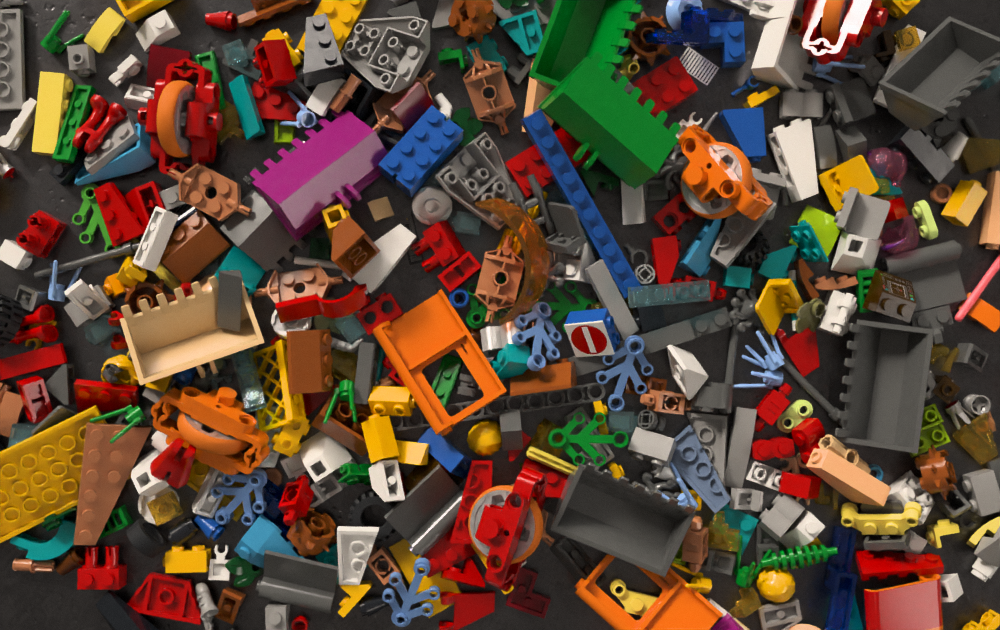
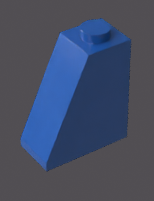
M763 107L722 110L719 113V119L733 145L746 155L750 163L760 162V159L767 156Z
M431 426L424 430L417 442L429 444V453L450 473L466 479L473 459L446 436L436 435Z

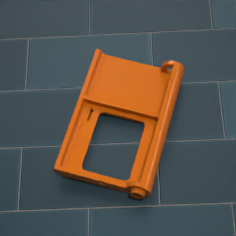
M607 554L585 580L581 578L574 586L577 589L575 594L615 630H710L714 623L723 615L694 588H686L685 585L688 583L671 568H669L666 576L663 577L637 566L662 589V593L639 620H635L595 583L596 579L615 558V556Z

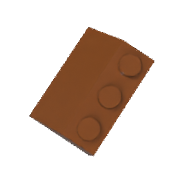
M198 209L171 233L161 257V262L182 283H188L231 245L213 221Z
M348 215L346 218L341 219L333 230L331 260L352 279L381 250Z
M330 329L287 331L289 394L317 393L333 390L332 337Z
M568 358L557 359L556 364H549L546 361L545 367L539 371H532L528 368L522 375L511 377L510 396L577 386L574 361L569 362Z
M333 388L311 425L363 457L368 450L361 423L369 420L368 416L372 415L370 406L356 403L357 422L354 423L349 401H342L338 396L327 424H324L325 415L334 395Z

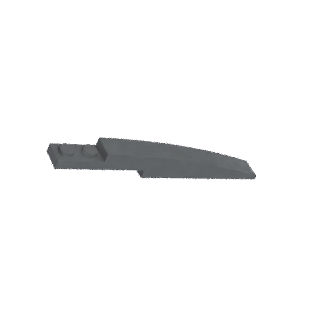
M723 307L637 336H640L645 343L643 354L646 355L665 349L668 345L674 346L731 327L732 323L727 308ZM625 340L620 341L616 350L624 346ZM637 342L631 343L632 348L637 346ZM602 355L588 357L572 356L568 358L569 362L574 361L576 377L612 366L603 363ZM626 355L616 359L612 365L624 362ZM607 356L605 361H610L612 356Z

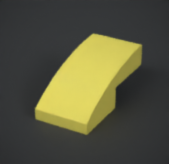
M108 7L92 26L84 42L98 53H104L111 38L118 35L126 19L111 7Z
M1000 517L984 524L971 536L966 544L974 548L985 533L993 537L1000 526Z

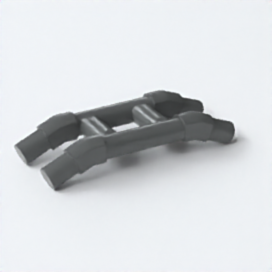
M531 174L527 176V179L535 196L534 198L525 201L516 182L508 186L521 215L530 248L536 249L538 243L534 227L544 223L547 237L555 233V227L551 220L541 186L535 175ZM538 205L541 216L531 220L527 210Z

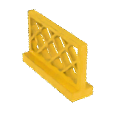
M276 341L275 345L249 354L259 430L268 432L295 422L301 423L306 421L303 395L289 394L287 341ZM274 351L277 353L276 362L271 359ZM261 356L264 360L261 366L258 367L257 357ZM268 363H271L273 368L268 374L265 372ZM278 369L280 374L279 381L274 379V376ZM262 375L267 378L263 387L260 385ZM271 382L276 385L272 394L267 391ZM280 389H282L283 394L281 401L276 398ZM265 394L270 398L266 407L263 405ZM274 401L279 405L275 414L270 410ZM283 409H285L286 420L279 418ZM269 414L272 417V420L270 424L266 426L265 419Z

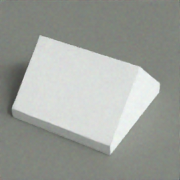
M668 345L667 350L672 376L687 399L690 400L709 376L691 352Z

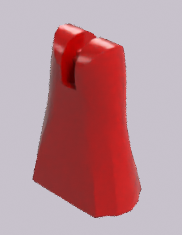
M181 438L172 441L150 465L151 475L159 480H164L168 471L171 472L166 482L176 489L188 483L196 456V447L191 444L188 448L183 447L184 440Z

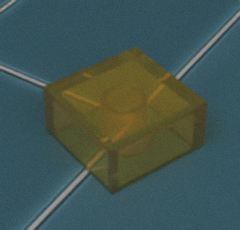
M174 491L147 502V506L157 526L184 514Z

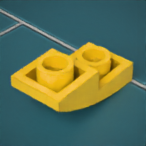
M990 609L982 615L979 624L971 620L964 625L962 630H995L1000 625V614Z

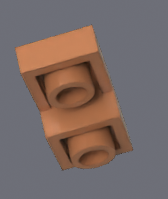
M824 275L815 279V284L812 286L816 291H829L858 284L855 276L848 277L844 275L834 279V277L826 278Z
M6 391L0 405V435L14 438L17 435L19 420L24 412L22 399L18 394Z

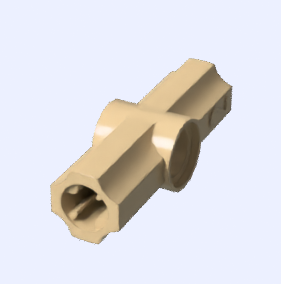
M829 434L820 439L818 444L820 449L830 450L870 474L869 464L859 457L855 449L847 448Z

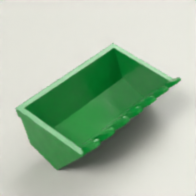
M557 0L528 76L536 80L542 87L553 91L586 56L590 59L596 51L602 55V59L597 64L602 71L610 63L621 65L624 57L617 55L619 48L629 47L630 40L623 37L626 31L635 30L637 23L630 21L632 14H641L643 6L636 4L637 0ZM614 72L610 78L616 81L618 74Z
M596 51L590 59L586 56L537 107L581 144L573 156L576 162L583 157L586 150L590 152L582 166L585 170L589 169L597 158L624 183L636 189L657 174L668 154L677 144L679 139L676 137V134L681 126L674 122L667 129L663 123L668 114L663 110L660 111L656 118L653 117L650 112L655 102L648 99L641 106L637 100L642 91L636 87L629 95L623 90L629 79L623 75L617 83L613 81L610 77L616 70V67L610 63L602 71L597 66L602 59V55Z

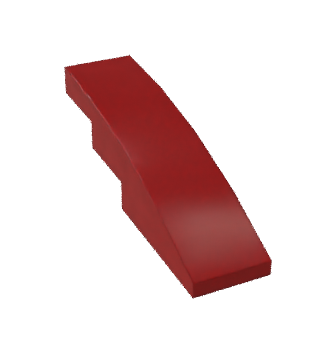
M63 343L0 359V381L68 363Z

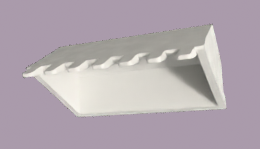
M754 0L753 3L755 5L769 9L768 13L751 9L749 14L753 18L766 22L751 68L755 76L754 78L786 89L793 88L798 91L799 89H812V83L802 80L804 73L816 75V72H812V65L807 64L809 56L804 49L800 48L802 37H799L798 34L786 35L792 15L794 14L802 18L804 0Z

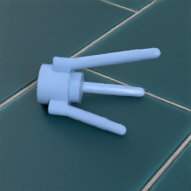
M846 55L844 59H852L853 55ZM815 58L812 64V72H816V77L824 78L833 83L839 82V84L843 82L826 75V72L831 71L832 66L866 68L865 65L832 61L826 65H821Z
M289 90L288 94L301 110L297 113L296 122L281 121L280 125L310 128L317 124L318 120L315 114L307 110V107Z
M54 260V262L50 263V267H53L52 276H49L48 299L64 302L65 297H67L64 291L67 289H65V285L57 284L58 261ZM83 267L77 268L68 288L75 284Z
M756 331L759 340L768 353L764 356L765 360L749 345H745V348L762 364L764 369L769 368L772 372L784 365L785 363L782 360L784 356L780 351L775 334L770 335L775 351L772 352L760 331Z
M742 355L743 359L764 368L759 361ZM769 368L764 373L752 371L751 375L762 377L765 383L734 384L733 388L773 389V386L780 387L783 382V372L776 369L771 372Z
M670 462V467L683 491L677 498L679 500L678 504L681 506L690 504L695 506L696 509L698 503L688 491L674 464ZM662 493L661 497L668 500L669 497Z

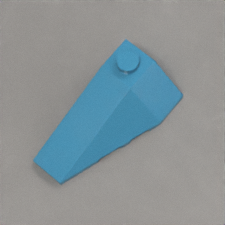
M136 123L135 127L140 139L95 174L91 175L84 165L75 175V184L79 186L139 172L156 163V158L151 156V138L149 134L145 133V126Z
M706 219L678 262V267L698 278L701 275L705 276L711 267L708 265L711 261L710 253L716 243L722 219Z
M262 514L234 549L241 558L261 568H264L265 550L305 559L303 556H298L292 549L294 545L290 541L286 542L280 535L282 531L279 527Z

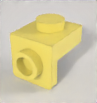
M949 519L938 520L937 524L927 525L926 539L931 546L937 549L942 548L940 536L959 533V526Z

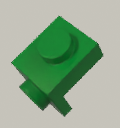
M445 48L438 53L440 65L459 62L461 74L465 73L468 61L467 55H462L461 49Z

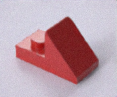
M471 558L464 560L462 569L450 567L449 570H443L441 573L442 579L477 588H485V582Z

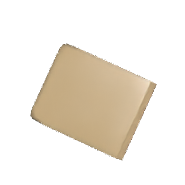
M387 196L367 202L375 222L394 216Z

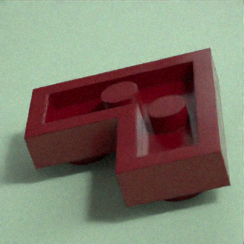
M522 566L515 583L512 584L514 589L509 593L506 606L544 619L551 598L533 592L538 572Z

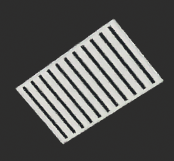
M690 47L686 49L679 59L686 71L705 85L709 84L719 67Z

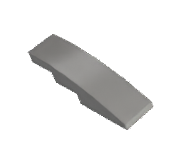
M735 407L733 426L730 428L726 452V487H743L754 434L756 409Z
M354 458L347 462L357 464ZM340 467L309 486L314 492L309 508L316 507L349 486L347 483H338V480L343 477V474L340 473Z

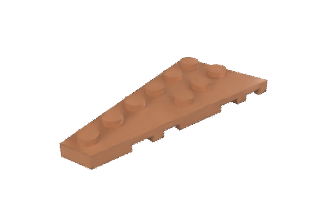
M86 424L74 545H96L152 429L151 426L135 425L114 443H110V440L128 425Z

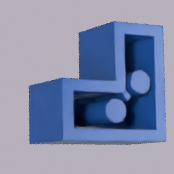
M744 21L702 24L699 29L700 49H720L721 68H740L746 62Z

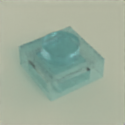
M241 39L222 46L229 66L249 60Z

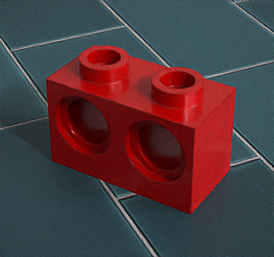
M682 192L678 193L651 218V221L665 236L670 234L676 235L682 229L680 225L685 220L689 223L697 215L689 207L687 213L680 212L679 204H686ZM665 217L672 218V227L664 224Z
M468 251L437 277L451 293V291L459 288L474 276L482 266Z
M382 293L375 298V303L372 305L368 303L360 308L359 313L356 314L368 335H373V329L383 322H392L404 314L391 293ZM385 302L393 304V310L389 313L383 311V304ZM370 312H373L376 316V320L372 324L366 321V315Z
M35 375L16 381L27 419L34 424L41 422L53 411L43 378Z

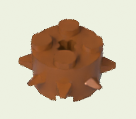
M454 0L451 14L448 17L449 25L454 28L458 35L464 37L465 42L469 37H474L477 43L481 44L483 36L491 33L496 23L497 17L493 15L494 6H492L494 3L492 0Z
M644 11L641 12L640 18L635 21L637 23L635 30L629 31L626 37L630 40L628 52L631 54L630 60L637 59L641 62H648L650 66H653L654 60L661 54L667 56L671 54L666 45L668 40L674 37L675 34L674 32L667 31V27L663 22L664 16L659 18L654 16L648 17ZM646 36L650 38L648 42L644 40Z
M145 279L144 282L139 281V284L132 286V288H124V291L127 293L125 303L130 306L133 315L142 312L139 306V300L142 299L151 300V309L158 307L159 303L156 295L160 293L165 294L168 303L173 302L174 295H170L163 287L164 279L159 280L156 284L149 283Z
M932 444L931 448L928 449L929 453L915 458L916 467L918 470H921L922 477L919 478L922 490L926 489L930 495L941 493L943 499L946 500L949 491L957 490L956 485L953 484L957 482L953 463L947 462L945 457L949 456L947 450L937 451Z
M313 507L309 508L306 517L297 518L295 524L291 525L287 532V538L298 549V553L305 557L309 554L318 555L324 549L330 552L327 545L329 543H337V538L334 536L336 525L333 519L325 512L323 514L315 512Z

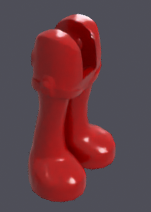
M94 94L90 99V105L93 109L92 114L81 127L77 128L72 141V146L79 149L87 140L84 151L89 154L96 150L103 142L106 133L127 116V111L121 105L111 103L109 106L108 102L97 94ZM107 114L105 120L102 122L99 128L96 131L93 130L96 127V125L101 121V119Z
M45 304L39 306L32 314L22 317L20 329L16 336L11 339L10 343L18 345L25 340L39 338L46 343L55 342L58 339V330L54 325L45 324L24 330V326L53 321L55 318L54 309L50 305Z

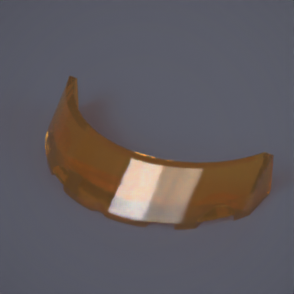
M500 198L477 201L475 204L494 213L508 224L517 236L525 258V281L522 292L510 312L505 317L499 318V324L501 325L513 321L521 314L525 315L536 304L546 286L550 262L544 235L531 216L511 202Z

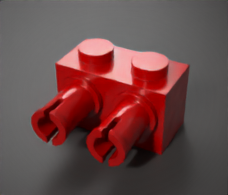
M285 39L264 40L254 47L256 57L252 63H256L253 66L257 70H261L263 77L258 82L264 81L260 84L262 89L285 86L297 79Z
M38 210V212L29 216L31 219H27L28 228L18 234L20 237H16V241L19 246L37 257L47 258L67 224L48 212Z
M447 220L439 221L422 233L425 237L411 245L412 250L417 249L414 251L417 256L429 248H432L435 255L422 262V267L428 266L424 269L427 273H430L440 265L445 267L453 264L466 253Z
M93 545L85 546V564L78 568L77 590H119L127 585V564H118V545H115V547L113 545L105 547L106 564H98V545L94 547Z

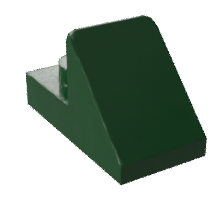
M581 168L579 173L592 199L594 198L597 185H601V188L607 191L617 189L620 179L588 169L585 170L584 168Z

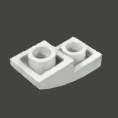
M340 78L318 84L305 106L325 117L330 104L340 91L339 88H342L346 81Z
M750 459L745 479L779 491L782 471Z

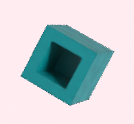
M737 266L724 268L721 287L750 289V285L752 286L754 282V274L751 273L752 268Z

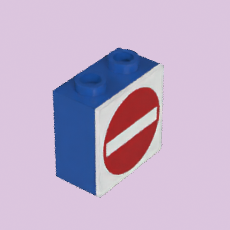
M608 308L569 312L564 327L576 357L613 355L615 353L617 345L620 343V335L615 330L614 318L610 316Z

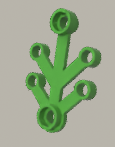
M91 183L83 187L81 196L84 201L79 212L73 215L72 221L76 225H84L87 221L86 215L92 205L94 213L86 231L80 234L79 240L83 244H91L99 224L106 242L104 249L106 252L110 251V247L113 245L95 193L92 197L88 195L90 190L99 187ZM78 216L82 217V221L80 223L77 222ZM88 234L89 240L85 242L84 236Z

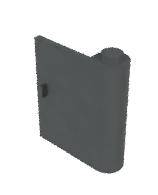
M955 240L882 257L881 259L883 272L912 282L917 303L914 312L967 299L956 262L962 254V247Z
M438 464L405 496V500L396 504L384 518L411 545L408 549L416 557L419 554L423 557L454 527L463 491Z
M265 550L264 576L262 581H258L256 592L260 598L330 614L335 600L338 566Z

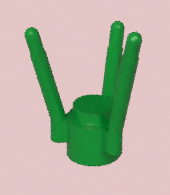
M63 11L50 32L40 42L51 54H54L56 51L61 53L67 46L74 44L85 36L80 34L63 45L60 44L62 40L56 33L70 15V11Z
M343 380L339 383V388H334V395L325 415L324 424H327L338 396L342 401H349L353 422H357L356 403H354L355 383L353 381Z
M130 404L123 409L92 418L90 422L93 423L127 412L128 414L124 417L129 425L110 440V443H114L131 428L147 418L138 405L133 408Z
M739 535L736 568L734 574L737 575L735 582L743 588H750L762 567L761 563H759L754 571L756 563L752 562L750 567L743 566L740 568L743 536ZM769 549L762 559L769 558L772 550Z

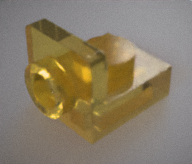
M753 587L739 589L742 599L735 603L736 606L729 611L732 618H746L760 608L762 604Z

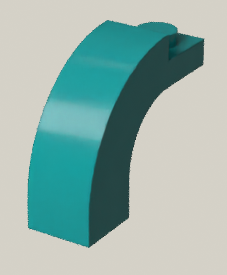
M69 516L62 519L63 524L51 540H42L22 532L12 537L10 543L16 545V548L19 550L28 551L26 555L28 559H53L76 546L73 543L76 518Z

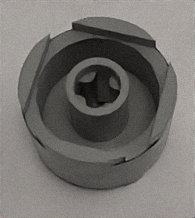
M705 381L691 399V409L731 413L734 384Z

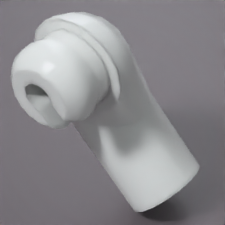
M441 92L434 97V100L439 104V111L446 116L447 122L451 118L453 107Z

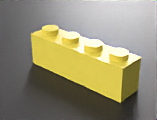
M40 71L32 152L36 154L53 156L70 103V93L74 88L72 78L66 74Z

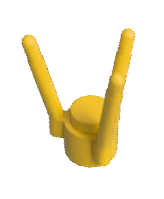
M672 562L671 566L695 576V578L691 579L690 584L685 585L686 588H694L697 592L705 594L711 591L712 581L708 577H703L702 572L694 573L689 568Z

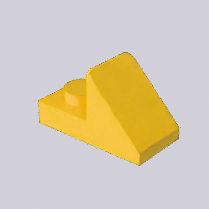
M134 255L125 257L116 276L118 281L131 288L137 285L139 281L144 282L147 277V269L132 263Z
M365 580L361 581L360 585H340L350 595V597L346 595L339 603L341 608L338 613L343 618L372 587L373 582Z

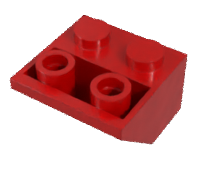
M155 181L138 186L124 196L127 206L131 212L136 213L138 222L145 228H147L156 206L166 210L159 194L160 191H163L162 186Z

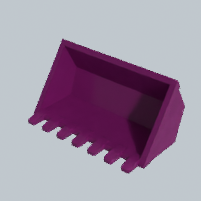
M332 110L331 113L336 119L331 123L325 118L320 119L318 124L323 128L317 133L312 128H308L304 133L309 140L303 143L298 138H295L291 141L292 146L296 148L293 152L289 153L282 148L277 152L282 158L277 164L271 159L264 161L263 164L268 171L261 174L258 170L254 169L249 173L254 179L252 184L295 242L323 222L321 210L333 204H342V206L349 209L352 207L349 200L352 198L356 201L362 199L359 193L382 175L378 164L388 154L375 130L354 116L349 110L346 112L341 111L340 113Z

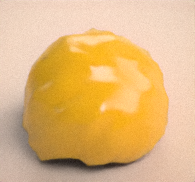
M114 356L103 364L102 373L105 370L106 364H115L124 370L115 374L119 380L114 383L137 386L139 383L138 380L133 378V376L137 377L134 364L128 359V356ZM101 375L102 381H103V382H108V381L103 377V375Z
M482 419L475 423L468 432V447L474 453L483 456L492 455L499 451L502 447L500 424L490 419Z
M770 566L763 568L758 574L759 578L756 580L757 588L763 598L778 603L786 602L793 596L796 583L788 570H782L781 567H779V570H774Z

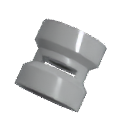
M642 264L633 271L640 285H647L655 278V270L648 264Z
M970 394L963 399L962 406L970 414L984 415L989 412L991 403L984 395Z

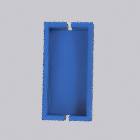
M431 105L378 164L380 173L393 184L396 182L397 187L411 198L463 140V129L450 119L446 122V116Z

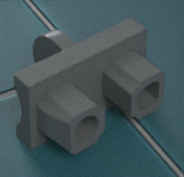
M521 51L516 60L525 65L523 69L519 70L514 65L509 68L506 76L513 81L514 87L518 88L526 75H529L532 58H535L536 54L527 56ZM529 76L525 81L526 84L529 83Z

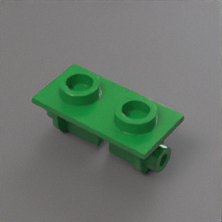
M344 463L340 466V473L343 474V477L338 480V483H347V485L364 483L366 486L371 485L368 468L374 464H360L358 469V464Z

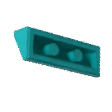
M243 74L239 75L229 83V87L246 140H250L266 132L248 77Z

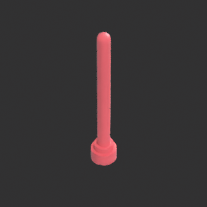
M1000 254L955 315L957 322H961L1000 269Z

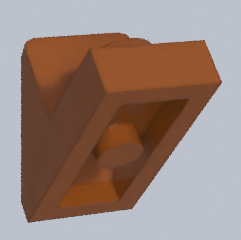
M232 587L223 589L217 606L219 612L214 617L233 625L247 594Z

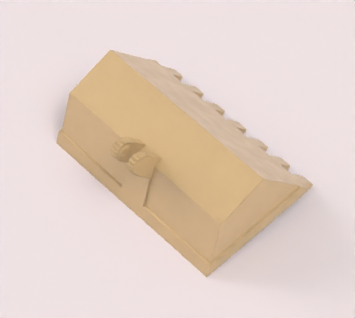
M216 276L208 278L212 289L202 291L198 281L192 283L194 295L185 297L181 287L174 289L177 300L168 303L164 293L157 294L156 298L159 306L152 309L147 299L139 300L142 312L134 315L129 305L121 306L124 318H121L120 322L140 385L195 366L200 377L204 378L206 373L201 364L209 362L210 369L215 374L218 373L214 360L265 343L243 280L240 331L217 326L218 279Z

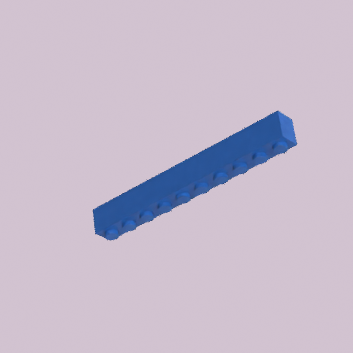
M538 109L521 119L522 126L565 201L577 210L578 219L585 236L599 260L603 259L622 297L626 298L640 290L642 286L542 110Z

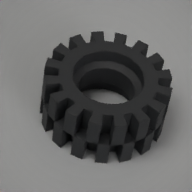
M761 230L757 231L748 242V244L757 243L756 248L750 252H743L742 250L735 258L740 265L749 267L751 264L752 267H755L756 262L762 264L761 259L766 260L768 258L766 254H770V245Z

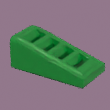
M878 268L857 270L858 284H856L857 299L855 303L860 313L872 312L862 308L866 298L864 294H867L869 287L863 288V286L870 285L872 279L863 280V278H873L874 272Z
M126 505L112 510L110 516L116 527L113 528L108 518L106 524L109 530L106 531L104 527L99 539L134 523ZM116 513H118V515H119V517H120V520H121V522H122L121 525L119 524V522H118V520H117V518H116V515H115Z

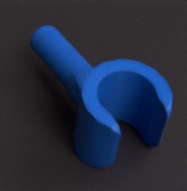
M750 76L742 87L731 93L732 97L743 91L755 89L759 83L756 85L750 83V80L755 76Z

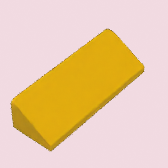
M396 440L399 456L389 460H398L399 463L427 465L429 444Z

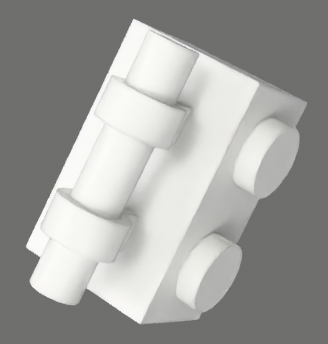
M829 290L824 301L825 311L820 317V322L816 329L834 336L846 334L850 326L849 318L857 308L855 303L857 298L854 297L855 295Z

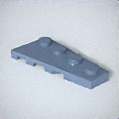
M690 424L674 438L676 448L671 462L679 474L716 514L731 501V498Z

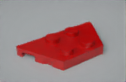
M151 572L127 603L141 614L198 625L202 624L201 612L192 579Z

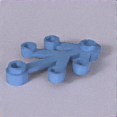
M546 302L535 303L532 307V312L525 315L521 314L514 319L515 326L520 329L525 327L529 321L536 319L534 327L523 332L518 331L512 336V341L517 346H520L526 339L534 336L532 355L527 360V366L532 371H539L546 365L545 357L541 354L542 342L548 350L546 352L548 360L555 361L560 357L559 350L553 344L561 341L562 336L549 318L552 311ZM544 325L550 334L547 335L546 331L544 330Z
M629 336L625 340L624 346L617 349L613 355H602V361L605 365H612L616 359L626 355L624 362L607 371L601 370L596 373V380L599 384H605L609 379L620 374L614 394L610 395L607 400L608 406L612 411H620L625 405L622 394L629 376L634 383L636 393L644 394L647 391L646 384L641 381L633 366L636 356L641 364L640 370L643 375L649 376L654 370L643 354L645 343L640 336ZM637 342V346L632 348L631 343ZM607 356H612L610 361H605ZM649 366V371H643L644 367ZM605 375L606 377L604 380H599V376ZM639 385H644L642 390H637ZM613 399H619V401L616 404L612 403Z
M257 468L250 474H224L222 482L227 486L216 484L211 489L212 496L215 498H220L223 495L236 496L227 506H222L215 513L216 522L228 524L234 517L233 511L243 501L244 515L241 521L246 526L252 525L256 520L253 510L261 514L267 508L263 493V487L267 483L266 472L263 469ZM234 482L247 483L244 487L230 486ZM254 489L256 502L252 508L250 492Z
M418 558L415 561L413 568L415 575L408 591L399 572L390 574L389 583L395 586L403 600L402 607L395 598V591L391 588L383 591L382 599L391 606L393 610L391 620L396 626H408L412 618L420 615L428 617L433 613L434 606L430 602H425L422 606L409 610L412 604L426 599L437 600L440 597L441 591L438 586H431L428 590L416 594L422 578L430 572L431 563L426 558Z

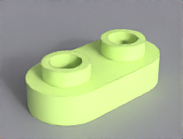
M925 200L915 202L912 213L920 225V235L927 240L937 238L938 229L928 203Z
M802 399L794 401L776 420L775 425L778 430L785 433L792 432L793 428L812 415L813 407L811 403ZM802 406L806 408V411L803 414L800 412V408ZM786 419L790 420L789 426H785L784 421Z

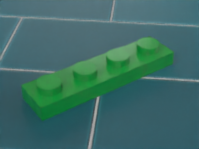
M75 85L52 156V159L57 162L74 163L78 148L72 146V141L77 128L81 127L88 119L91 109L90 99L97 90L93 86Z

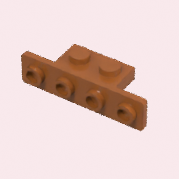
M250 0L254 10L237 16V22L239 27H248L262 18L269 19L277 12L289 11L293 6L298 4L304 5L311 0Z

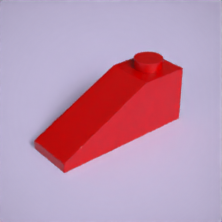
M676 235L652 238L650 240L655 282L661 299L666 297L679 258V252L682 250L680 239L677 240Z

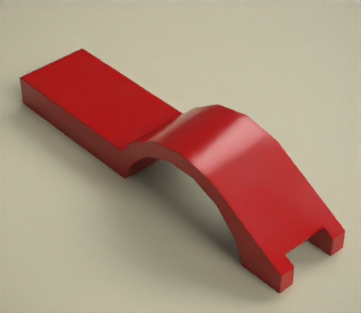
M365 283L356 285L352 292L341 299L324 300L315 294L275 303L280 322L285 323L317 315L329 318H342L370 303L371 300L370 296L365 295L364 291L367 290Z

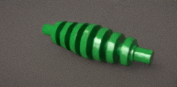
M802 545V551L799 546H794V554L790 547L786 549V555L783 550L778 551V557L774 552L770 554L769 558L761 559L760 563L762 568L771 566L774 570H779V565L782 570H787V563L790 569H796V564L799 569L804 568V562L807 567L812 566V560L815 565L820 563V558L822 562H826L829 556L838 555L836 547L827 548L825 545H819V550L816 545H810V550L807 545Z

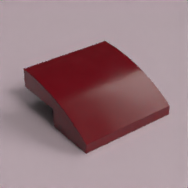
M151 44L146 86L155 88L157 79H165L168 64L178 63L181 59L185 58L191 60L192 53ZM179 75V80L187 82L190 81V79L184 78Z
M416 82L390 110L395 122L402 126L406 134L431 105L434 107L435 105L421 83Z

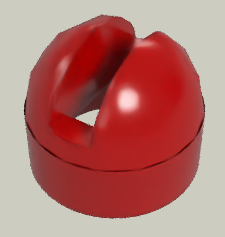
M301 615L295 617L291 624L292 630H307V618Z

